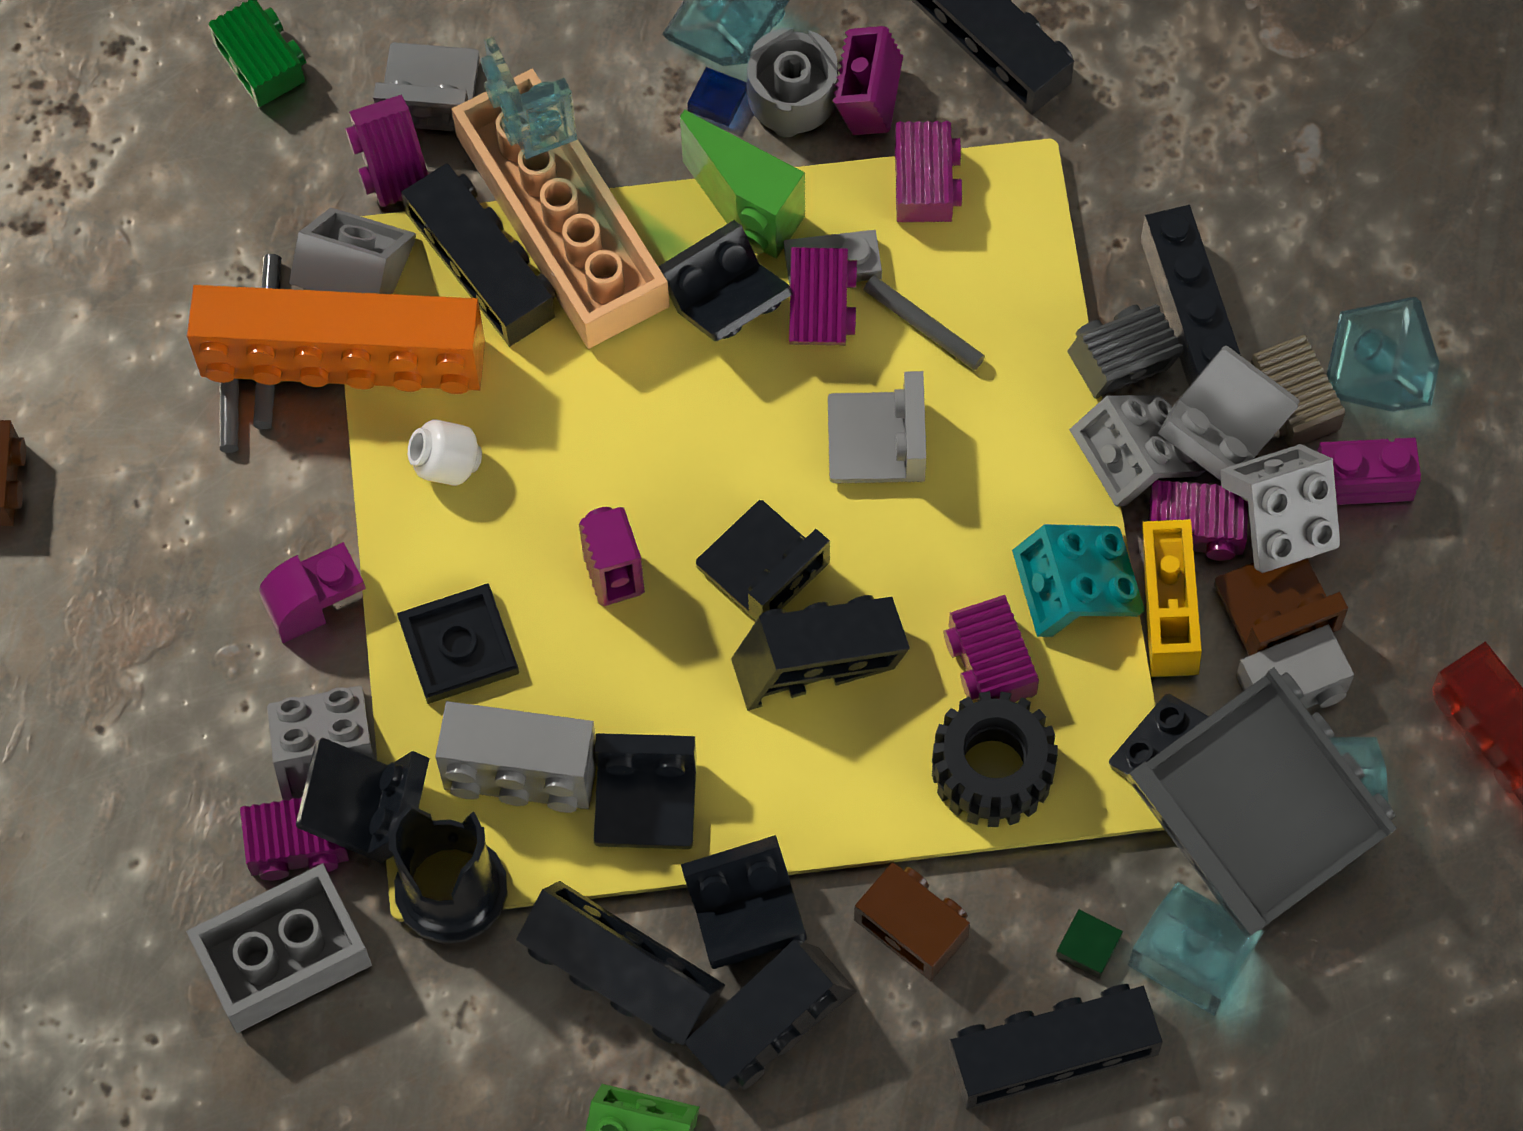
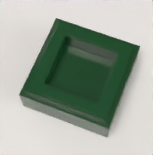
M1078 909L1055 956L1101 978L1122 937L1123 931Z

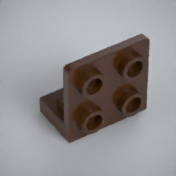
M1308 559L1265 573L1257 571L1254 568L1253 562L1220 575L1214 581V586L1249 656L1328 624L1332 632L1341 630L1348 611V606L1340 591L1326 596Z

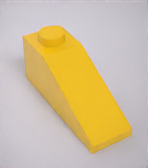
M1191 519L1145 521L1142 524L1150 676L1199 675L1202 649Z

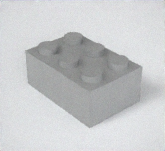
M446 701L435 756L444 790H450L452 795L463 799H477L479 795L499 797L501 802L513 806H525L530 801L545 803L550 809L564 813L575 812L577 808L589 810L597 767L594 721Z
M323 863L186 931L236 1033L372 966L366 948Z

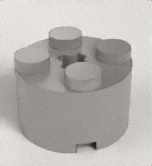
M779 28L767 33L754 44L747 64L748 103L754 116L763 125L774 130L778 136L792 137L797 133L813 130L823 124L835 111L836 106L832 100L835 98L834 92L837 90L835 85L838 83L836 78L838 77L836 53L830 43L818 33L808 30L807 34L794 32V28Z

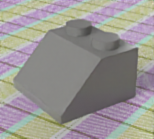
M330 207L299 231L289 284L304 288L303 290L393 294L415 243L416 233Z

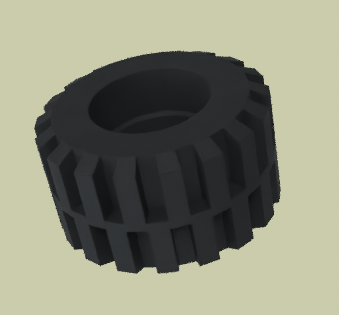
M990 691L979 693L978 702L973 703L970 697L961 700L959 711L957 712L951 708L945 714L944 725L939 724L935 734L932 755L933 783H938L937 793L942 802L947 799L950 800L949 810L957 816L964 810L968 813L967 822L975 825L978 824L979 818L988 819V827H999V820L1004 818L1007 819L1009 825L1018 823L1021 813L1024 812L1029 817L1037 811L1038 802L1044 803L1049 795L1050 785L1053 783L1058 756V745H1054L1055 733L1053 727H1045L1046 716L1040 709L1034 713L1029 711L1030 701L1022 697L1018 704L1010 701L1011 693L1001 692L1000 699H991ZM998 741L1011 746L1020 755L1023 765L1010 776L989 778L977 773L968 764L965 755L973 746L979 743Z

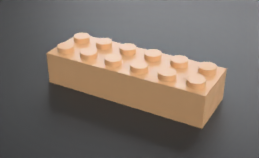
M533 68L452 108L457 138L539 271L553 286L557 300L588 349L670 307L668 281Z

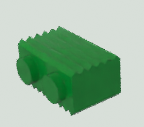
M248 0V2H242L239 7L235 6L232 11H226L224 15H219L216 20L211 19L208 25L213 43L258 108L305 82L302 66L307 62L304 54L294 40L286 43L280 33L284 31L283 26L271 7L263 10L257 0Z

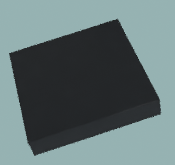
M489 583L397 613L427 704L519 674L518 665Z

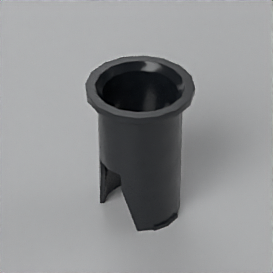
M409 804L398 817H394L388 833L389 852H392L398 869L394 880L395 903L404 922L421 937L442 944L466 942L486 932L501 915L508 896L507 876L497 853L486 845L485 829L481 826L475 812L473 811L467 816L463 823L454 820L433 821L431 814ZM454 849L473 855L459 873L451 893L453 900L436 901L422 896L421 890L413 877L416 869L427 857L441 850Z

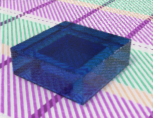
M706 67L687 103L688 111L729 127L747 92V82Z

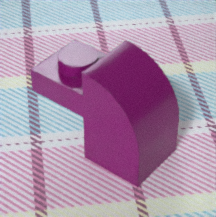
M342 542L303 561H300L298 555L286 560L264 578L260 585L259 593L282 643H286L326 624L322 611L323 608L366 588L347 547Z

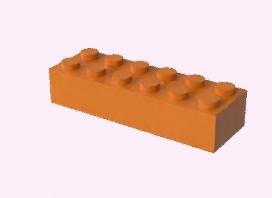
M193 285L187 338L201 377H207L212 381L221 383L231 382L234 379H252L265 385H275L281 381L301 382L310 387H323L327 383L347 384L355 389H371L374 385L394 386L396 389L406 392L418 391L421 388H436L451 394H463L468 390H481L485 336L478 298Z

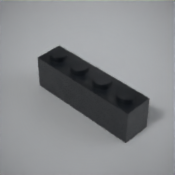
M911 0L1031 115L1072 83L1074 59L1069 49L1060 41L1054 42L1042 30L1040 23L1031 13H1023L1011 0Z
M446 163L401 191L407 216L471 298H478L480 310L509 347L555 318L553 299L556 297L553 286L542 273L536 276L528 266L530 260L523 247L516 240L508 241L501 232L504 230V227L499 217L491 207L483 209L476 200L478 197L476 189L465 174L458 176L450 165Z
M1189 204L1145 215L1141 244L1166 319L1169 321V327L1174 330V336L1178 337L1179 344L1183 345V352L1179 358L1190 387L1222 347L1228 346L1240 356L1241 354Z
M561 881L542 889L516 938V941L528 947L527 951L531 957L541 963L558 966L569 973V979L575 985L588 991L599 992L611 1000L610 1004L616 1011L628 1017L637 1016L652 1026V1031L657 1037L672 1044L679 1043L683 1046L685 1044L684 1041L707 1021L725 987V984Z
M1120 984L1105 989L1100 993L1101 997L1082 1002L1080 997L1069 998L1056 1003L1052 1007L1053 1011L1034 1016L1033 1011H1023L1007 1017L1004 1020V1025L986 1029L984 1024H977L956 1033L957 1038L950 1039L949 1056L966 1109L1158 1056L1163 1041L1144 985L1130 989L1129 984Z

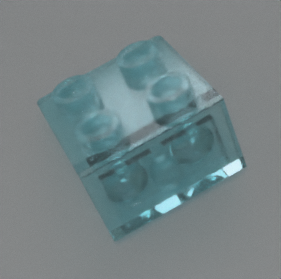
M494 36L484 39L487 56L480 58L484 74L488 80L484 82V86L493 108L501 107L505 117L501 119L510 145L519 144L525 159L577 140L572 92L565 78L554 82L539 83L528 92L520 94Z

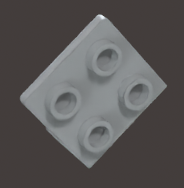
M393 42L389 48L384 83L376 82L374 103L402 94L409 108L414 128L455 131L452 108L474 98L480 59L479 51L471 48Z
M1224 346L1171 408L1158 434L1221 480L1220 469L1254 459L1298 408L1300 401L1230 347Z
M923 371L904 372L903 389H895L894 392L831 393L828 395L829 476L831 483L925 482L926 432Z
M1159 395L1106 396L1069 429L1115 506H1127L1158 478L1199 477L1206 471L1205 468L1158 434L1172 408Z
M1299 444L1220 469L1222 488L1248 501L1254 568L1257 571L1265 573L1339 548L1340 535L1333 458Z
M362 686L340 687L329 692L300 698L289 697L280 702L268 704L272 758L282 800L300 799L303 796L315 742L321 738L329 739L375 759Z

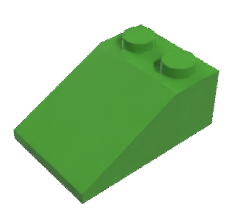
M684 110L680 115L683 163L725 222L728 224L735 220L742 225L754 253L762 254L764 252L777 259L784 249V240H789L805 217V172Z

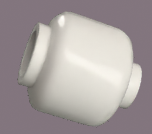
M432 419L421 428L416 429L408 444L407 455L410 464L413 465L415 472L420 478L452 486L460 485L470 477L471 473L478 470L482 460V450L477 444V438L472 429L464 425Z

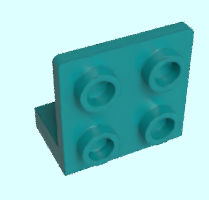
M1044 524L1012 550L1037 637H1053L1079 616L1137 617L1145 610L1120 528L1117 526Z

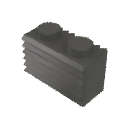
M1155 304L1142 310L1138 305H1132L1119 312L1112 322L1102 325L1100 320H1094L1082 326L1075 333L1077 338L1067 351L1091 394L1097 399L1109 392L1112 393L1124 386L1127 387L1132 383L1135 384L1147 377L1167 371L1182 354L1183 345L1179 344L1178 337L1174 336V330L1169 327V321L1165 320L1164 313L1160 312L1159 305Z

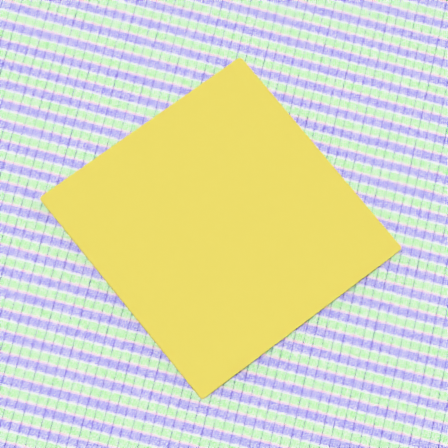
M1054 139L961 148L960 166H952L953 179L962 180V206H953L952 222L896 221L895 156L795 167L805 172V217L790 239L876 230L882 267V279L880 280L984 354L985 358L982 364L975 371L866 293L864 287L868 281H860L856 283V288H847V307H856L855 335H846V346L789 344L790 297L783 300L776 310L759 315L743 325L742 329L734 336L713 341L677 313L669 296V308L588 349L555 297L553 299L555 318L510 347L480 310L485 336L480 391L468 390L463 394H451L441 389L421 388L418 391L406 392L398 390L394 386L374 385L371 389H355L344 384L360 570L366 588L362 590L377 761L389 765L411 751L430 758L418 809L431 814L433 821L454 820L463 823L464 819L473 811L475 812L481 826L485 829L486 845L497 853L506 871L508 896L503 909L534 906L542 889L558 881L563 882L588 899L687 888L681 864L774 835L777 837L788 875L1165 830L1129 781L1112 770L1109 764V759L1155 707L1140 615L1137 617L1079 616L1053 637H1037L1012 552L1016 546L1044 524L1119 527L1129 556L1121 506L1114 505L1069 430L1102 400V396L1097 399L1093 397L1067 352L1077 338L1075 333L1082 326L1089 323L1059 146ZM696 179L609 188L658 266L727 224ZM497 201L479 203L483 209L491 207L495 211L504 227V230L501 232L509 242L516 240L520 243L530 260L528 264L530 269L536 276L541 274ZM405 211L361 216L416 233L415 243L393 294L471 298ZM784 249L777 259L764 252L762 254L755 253L758 262L789 284ZM923 371L926 432L925 482L831 483L829 476L828 395L831 393L894 392L895 389H903L904 372ZM432 419L471 428L477 438V444L481 447L482 460L478 470L471 473L470 477L460 485L452 486L422 479L417 475L413 465L408 460V444L413 432ZM763 500L805 538L817 529L830 540V563L782 609H785L786 612L799 611L818 602H829L830 606L846 604L850 600L864 595H872L874 599L893 597L910 649L893 670L835 686L833 678L824 679L804 685L806 689L805 695L791 698L789 690L764 696L761 699L762 707L747 711L731 658L756 621L697 569L696 559L757 501ZM600 507H611L612 509L623 507L641 556L645 593L611 605L602 606L598 604L594 587H592V580L589 578V571L586 568V562H584L579 523L582 518H585L594 509ZM489 583L518 665L519 674L427 704L397 613ZM1005 595L1039 678L1037 695L1032 698H1026V700L1031 702L1029 711L1034 713L1040 709L1046 716L1045 727H1053L1055 733L1054 745H1058V756L1049 795L1044 803L1038 802L1037 811L1029 817L1024 812L1021 813L1019 822L1009 825L1007 819L1004 818L999 820V827H988V819L979 818L977 825L967 822V812L963 810L957 816L949 810V799L942 802L937 793L938 783H933L932 755L935 734L939 724L944 725L945 714L951 708L958 712L960 701L967 698L960 678V673L966 672L960 656L951 657L943 634L944 630L949 629L950 612ZM446 701L594 721L595 734L695 736L697 762L692 848L663 849L596 846L594 844L597 767L589 810L577 808L575 812L564 813L550 809L545 803L528 801V804L525 806H513L501 802L499 797L479 795L477 799H463L452 795L450 790H444L435 758ZM998 741L979 743L973 746L965 755L968 764L977 773L989 778L1010 776L1023 765L1020 755L1011 746ZM454 849L441 850L427 857L416 869L413 877L421 890L422 896L436 901L453 900L451 893L459 873L473 855ZM392 856L386 860L390 912L396 921L403 922L404 919L395 903L394 880L398 869Z

